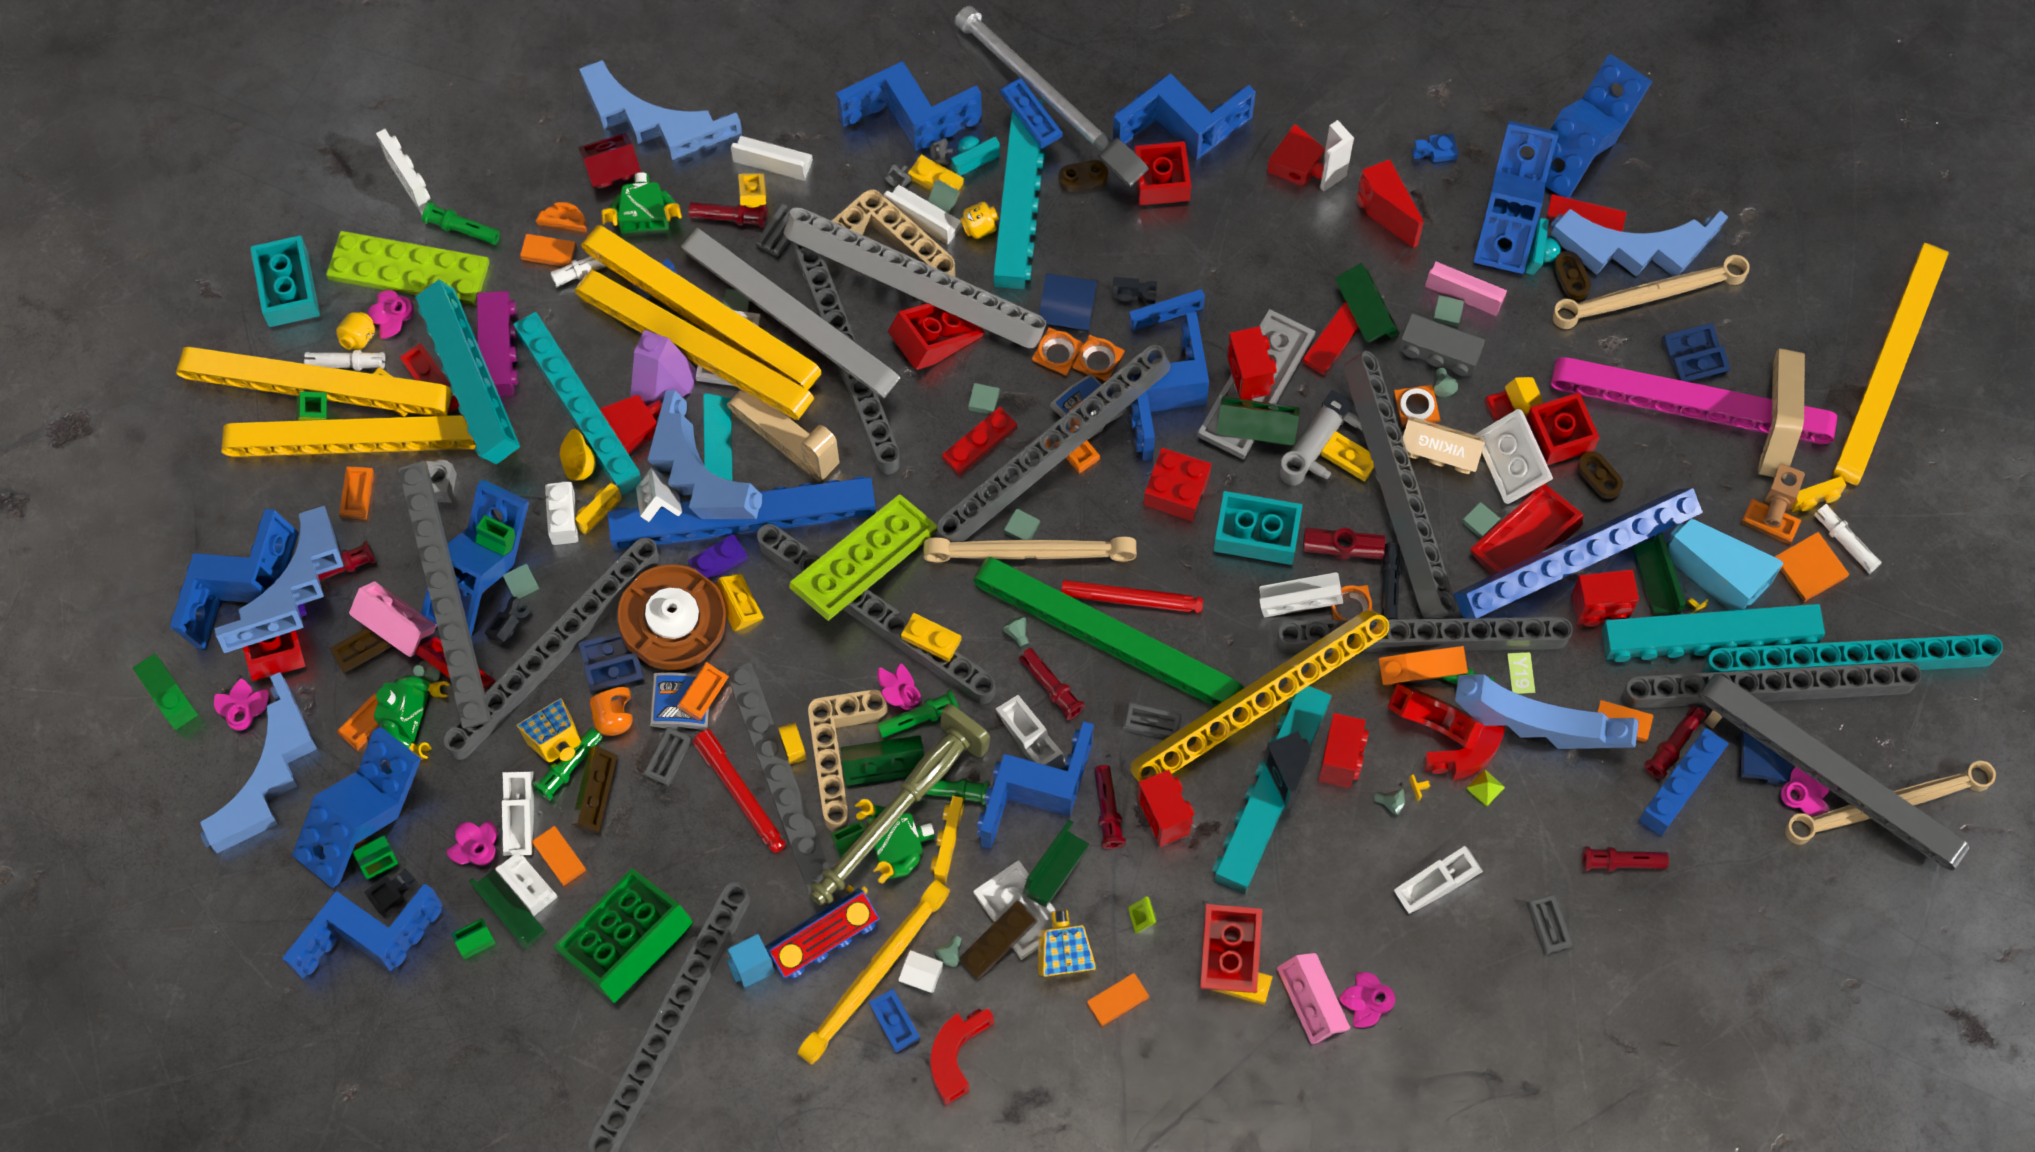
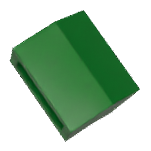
M484 515L476 527L477 536L475 543L505 556L513 548L515 540L514 528Z
M862 820L830 834L840 859L867 829Z
M385 836L353 851L366 879L398 864Z
M483 917L451 933L464 960L496 944Z

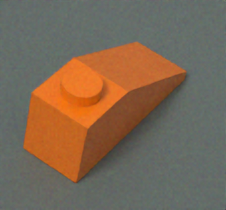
M1464 646L1379 658L1382 682L1386 686L1468 673Z

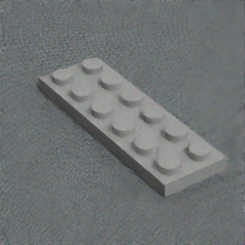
M1269 309L1260 324L1262 334L1267 335L1270 350H1267L1269 358H1274L1277 373L1273 374L1275 384L1271 386L1270 395L1250 400L1276 404L1314 338L1315 331ZM1231 374L1198 431L1197 437L1244 460L1255 440L1217 434L1222 396L1238 398Z

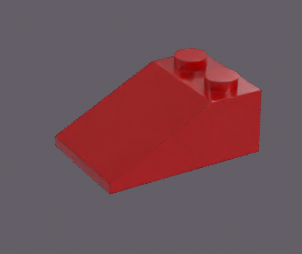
M1389 159L1363 169L1360 181L1358 182V193L1356 194L1359 206L1361 208L1364 207L1368 216L1413 248L1418 246L1424 221L1391 160Z
M929 303L898 312L887 331L915 370L940 362L979 339L985 333L980 326Z
M1206 904L1200 989L1257 993L1262 909Z

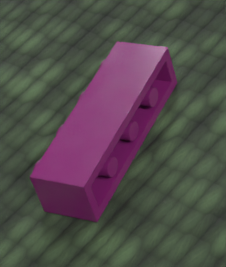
M508 291L477 293L478 346L499 396L514 395V385H518L517 370H513V362L518 360L517 348L513 346V339H517V333L513 325L514 323H512V316L517 315L516 302L511 300Z

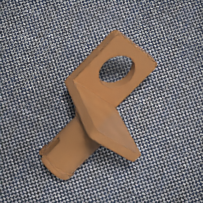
M1783 464L1779 465L1772 487L1763 502L1769 505L1767 516L1764 519L1766 525L1774 528L1780 527L1784 513L1790 511L1797 499L1805 475L1803 471ZM1783 474H1791L1795 477L1796 483L1793 486H1786L1783 484L1781 476Z

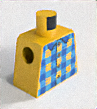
M562 698L517 724L527 745L547 762H552L559 757L563 761L570 760L575 754L574 748L581 743L574 721Z
M1068 909L1051 911L1053 928L1041 929L1039 931L1038 975L1051 976L1096 969L1084 926L1078 924L1069 925Z

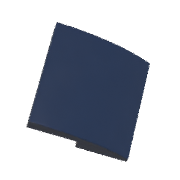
M1046 273L1039 316L1045 319L1046 325L1089 331L1097 281Z
M1713 323L1662 336L1666 353L1680 381L1689 382L1731 370L1724 346L1719 344Z
M620 632L579 642L591 693L644 679L638 656L627 649Z
M1742 730L1741 777L1766 779V783L1785 785L1789 782L1791 772L1795 766Z

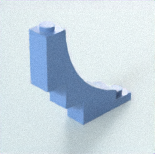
M603 60L589 63L579 69L582 82L603 129L627 121L637 144L662 136L672 160L742 133L737 113L723 115L713 121L708 111L670 110L639 99L614 79Z
M1570 209L1564 216L1559 214L1551 224L1553 230L1549 237L1556 239L1566 251L1576 253L1580 257L1582 264L1596 275L1613 258L1636 277L1651 260L1675 277L1682 273L1726 222L1728 216L1720 211L1714 218L1709 216L1702 225L1693 219L1682 226L1670 230L1645 234L1608 229L1581 217Z
M666 390L648 461L660 472H671L668 484L680 495H692L689 508L701 519H757L758 511L762 505V494L750 483L726 480L707 470L696 448L694 426L684 417L688 402L675 390Z
M325 506L299 513L300 537L295 554L275 583L255 600L239 609L241 620L214 628L224 653L304 628L298 605L324 597L318 574L344 566L332 523Z
M280 672L270 677L274 685L270 687V691L276 702L267 706L268 725L265 745L252 776L241 791L226 806L200 822L204 830L200 832L203 843L207 848L211 846L216 853L224 851L278 824L268 801L298 787L287 763L317 750L293 695Z
M1485 674L1459 675L1455 701L1474 719L1484 724V726L1508 725L1519 737H1546L1558 749L1636 747L1638 721L1635 718H1608L1604 713L1582 711L1550 705L1509 691L1493 682Z

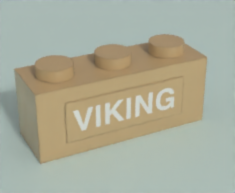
M1412 416L1408 419L1403 435V441L1410 458L1419 459V456L1426 457L1434 465L1444 466L1445 463L1455 466L1454 470L1465 474H1470V471L1476 472L1486 438Z

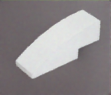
M1019 695L996 708L999 717L1029 761L1057 769H1062L1065 766L1062 751L1048 736L1047 729Z
M534 772L503 773V856H511L516 853L532 855L534 824V787L532 784L534 783Z
M1463 846L1444 860H1438L1394 889V892L1410 914L1483 872L1469 849Z

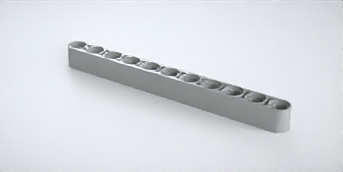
M796 207L790 210L783 232L787 239L1024 347L1036 348L1039 345L1046 327V321L1043 317L806 209Z
M696 227L680 246L691 258L883 399L900 380L899 375L699 228Z

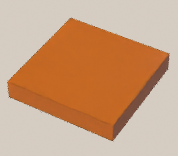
M1819 532L1775 556V558L1780 559L1784 563L1780 571L1803 602L1849 576L1848 571Z

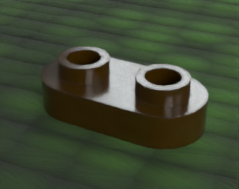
M1100 160L1069 164L1060 169L1058 182L1062 189L1070 192L1099 187L1105 184L1108 179V167ZM1093 169H1098L1099 172H1098V173H1094V172H1092V170H1093ZM1068 174H1074L1075 176H1074V177H1068L1067 175H1068Z
M1571 251L1561 252L1556 257L1554 263L1557 277L1567 297L1573 300H1582L1588 295L1591 288L1590 279L1580 257L1576 253ZM1563 265H1568L1571 269H1565ZM1572 287H1578L1580 291H1576Z
M1594 451L1584 453L1578 463L1579 473L1602 498L1613 499L1617 497L1623 487L1621 476L1600 453ZM1587 465L1594 466L1595 470H1589ZM1608 484L1612 487V489L1608 490L1604 487V485Z

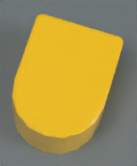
M1532 377L1515 378L1505 386L1514 409L1522 410L1524 416H1528L1531 407L1540 405L1543 402Z
M792 722L778 727L790 765L807 760L796 723Z

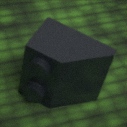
M1298 731L1268 743L1264 757V763L1286 810L1292 808L1306 772L1309 754H1311V748L1307 739H1302Z

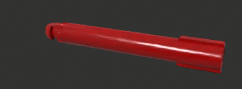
M1063 580L1061 592L1075 599L1191 612L1193 610L1195 613L1202 612L1203 598L1200 596L1193 598L1192 595Z
M705 729L697 734L692 743L708 766H712L766 846L769 844V849L774 853L781 851L785 847V841L780 839L781 834L725 755V750L710 729Z

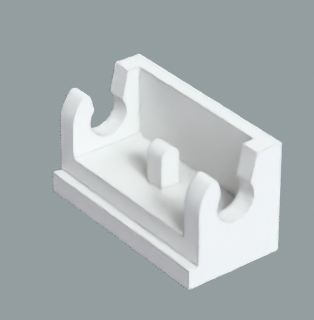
M516 853L502 865L495 868L498 875L533 916L558 897L523 855L520 856L519 853Z

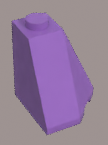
M644 330L634 351L631 397L639 395L646 406L658 399L663 404L666 390H675L683 398L688 397L696 382L697 369L669 338Z

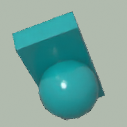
M974 136L963 137L959 141L957 148L959 155L951 158L952 172L962 176L1000 156V143L997 138L993 137L981 143Z
M1538 219L1525 267L1526 274L1534 275L1543 265V261H1555L1556 257L1561 253L1559 242L1552 237H1547L1549 224L1547 219Z

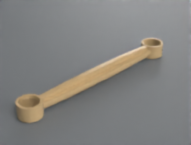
M1732 255L1725 260L1723 266L1639 285L1578 304L1571 299H1563L1556 304L1552 319L1558 327L1570 329L1582 317L1647 303L1720 281H1725L1731 285H1738L1746 279L1750 266L1744 257ZM1737 265L1743 270V274L1734 275L1728 271L1727 266ZM1569 309L1575 314V318L1564 319L1558 314V310Z
M1116 537L1111 539L1110 542L1077 540L950 542L944 538H929L924 541V559L929 562L939 563L948 561L950 558L1070 559L1110 557L1115 561L1126 562L1137 557L1136 540L1131 537Z
M1976 761L1968 767L1965 773L1925 782L1893 792L1912 805H1918L1966 788L1977 792L1984 791L1995 781L1996 772L1988 762ZM1979 768L1985 771L1988 775L1987 784H1979L1974 781L1971 776V770ZM1847 805L1815 817L1801 813L1794 815L1785 826V834L1792 843L1802 845L1810 841L1816 832L1870 819V817L1853 805ZM1794 821L1804 822L1809 827L1810 834L1807 837L1797 836L1792 830V823Z

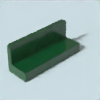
M1362 263L1335 278L1367 342H1371L1385 333L1391 339L1400 334L1369 270Z
M1222 396L1217 434L1294 445L1300 407Z
M1661 532L1656 534L1653 541L1635 544L1631 548L1652 617L1680 615L1685 607L1676 572L1664 535Z
M920 735L840 748L846 786L907 777L924 757Z
M1071 820L1067 821L1026 879L1022 894L1044 908H1047L1089 847V843L1071 833L1074 823Z
M494 869L478 882L474 878L469 880L473 890L524 950L546 933L541 924Z

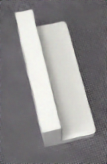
M1338 120L1329 126L1320 186L1323 192L1347 176L1354 137Z
M740 136L738 143H732L731 145L733 162L805 181L812 163V155L744 136Z
M900 185L892 193L888 190L884 193V197L921 230L947 245L962 227L961 220Z
M652 467L636 487L640 516L649 522L661 506L680 516L682 508L679 493L668 484L669 479Z
M1337 572L1259 587L1260 605L1264 618L1343 604Z

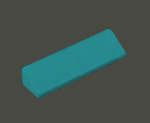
M705 393L703 394L704 466L714 475L733 481L731 409L727 406L731 398Z

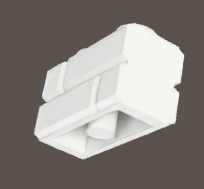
M561 482L545 485L548 534L551 543L559 545L579 542L578 527L575 522L577 515L576 499L572 483Z

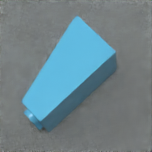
M1692 518L1685 525L1680 523L1671 533L1672 537L1666 543L1672 563L1729 611L1747 610L1772 584L1784 564L1780 559Z

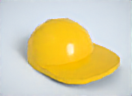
M577 428L571 429L560 447L561 464L564 474L568 479L572 481L585 480L592 475L596 467V455L592 448L586 445L580 430Z

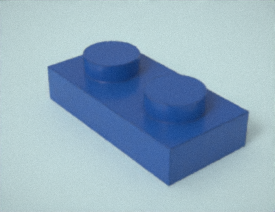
M894 989L869 1001V1006L895 1053L920 1040L917 1030Z

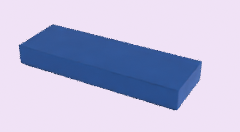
M1021 77L1000 89L1002 98L1041 149L1062 137L1060 128Z
M1203 290L1193 291L1130 311L1128 324L1131 331L1186 315V313L1202 310L1205 301Z

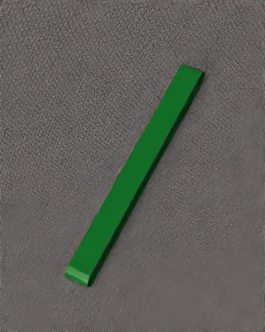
M986 557L973 578L975 585L984 591L1214 707L1244 689L1243 685L1237 680L997 559Z

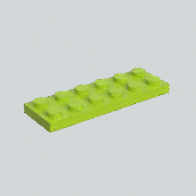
M340 231L326 276L331 281L381 290H392L414 296L420 294L439 279L455 289L461 304L476 307L477 293H481L490 261L488 257Z
M899 494L790 581L789 588L829 621L922 545L925 540L933 536L937 532V524Z

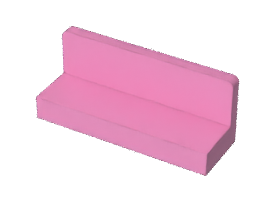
M1435 262L1433 269H1430L1425 287L1453 299L1462 300L1470 306L1495 316L1507 293L1505 289L1439 262Z
M375 581L358 589L349 612L353 618L409 657L415 654L420 640L433 634L437 626Z
M1316 953L1296 955L1277 967L1311 1044L1319 1043L1334 1033L1345 1032L1350 1029Z

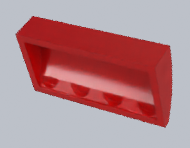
M1543 484L1471 547L1470 552L1492 576L1565 542L1583 526V513L1549 486Z

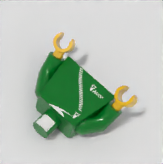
M637 173L634 175V184L624 185L622 193L616 196L610 207L602 210V225H605L606 222H613V225L617 226L618 219L621 233L668 230L670 218L677 216L681 219L682 216L679 205L667 191L660 190L659 183H649V175L647 173Z
M407 675L396 679L394 683L385 682L383 687L377 691L376 699L378 703L374 712V719L380 727L423 760L428 757L423 755L421 750L429 751L432 749L431 745L426 742L416 745L413 743L428 699L427 691H430V694L435 698H444L448 695L440 693V686L448 687L450 684L445 681L430 683L427 679Z
M862 799L855 804V807L863 809V811L856 814V818L861 820L868 816L870 818L867 819L869 827L886 806L873 805L869 800ZM904 812L877 842L874 849L879 864L873 869V872L879 871L882 873L878 879L879 883H884L888 878L907 876L919 863L920 858L923 856L920 842L935 838L931 822L915 827L912 815Z

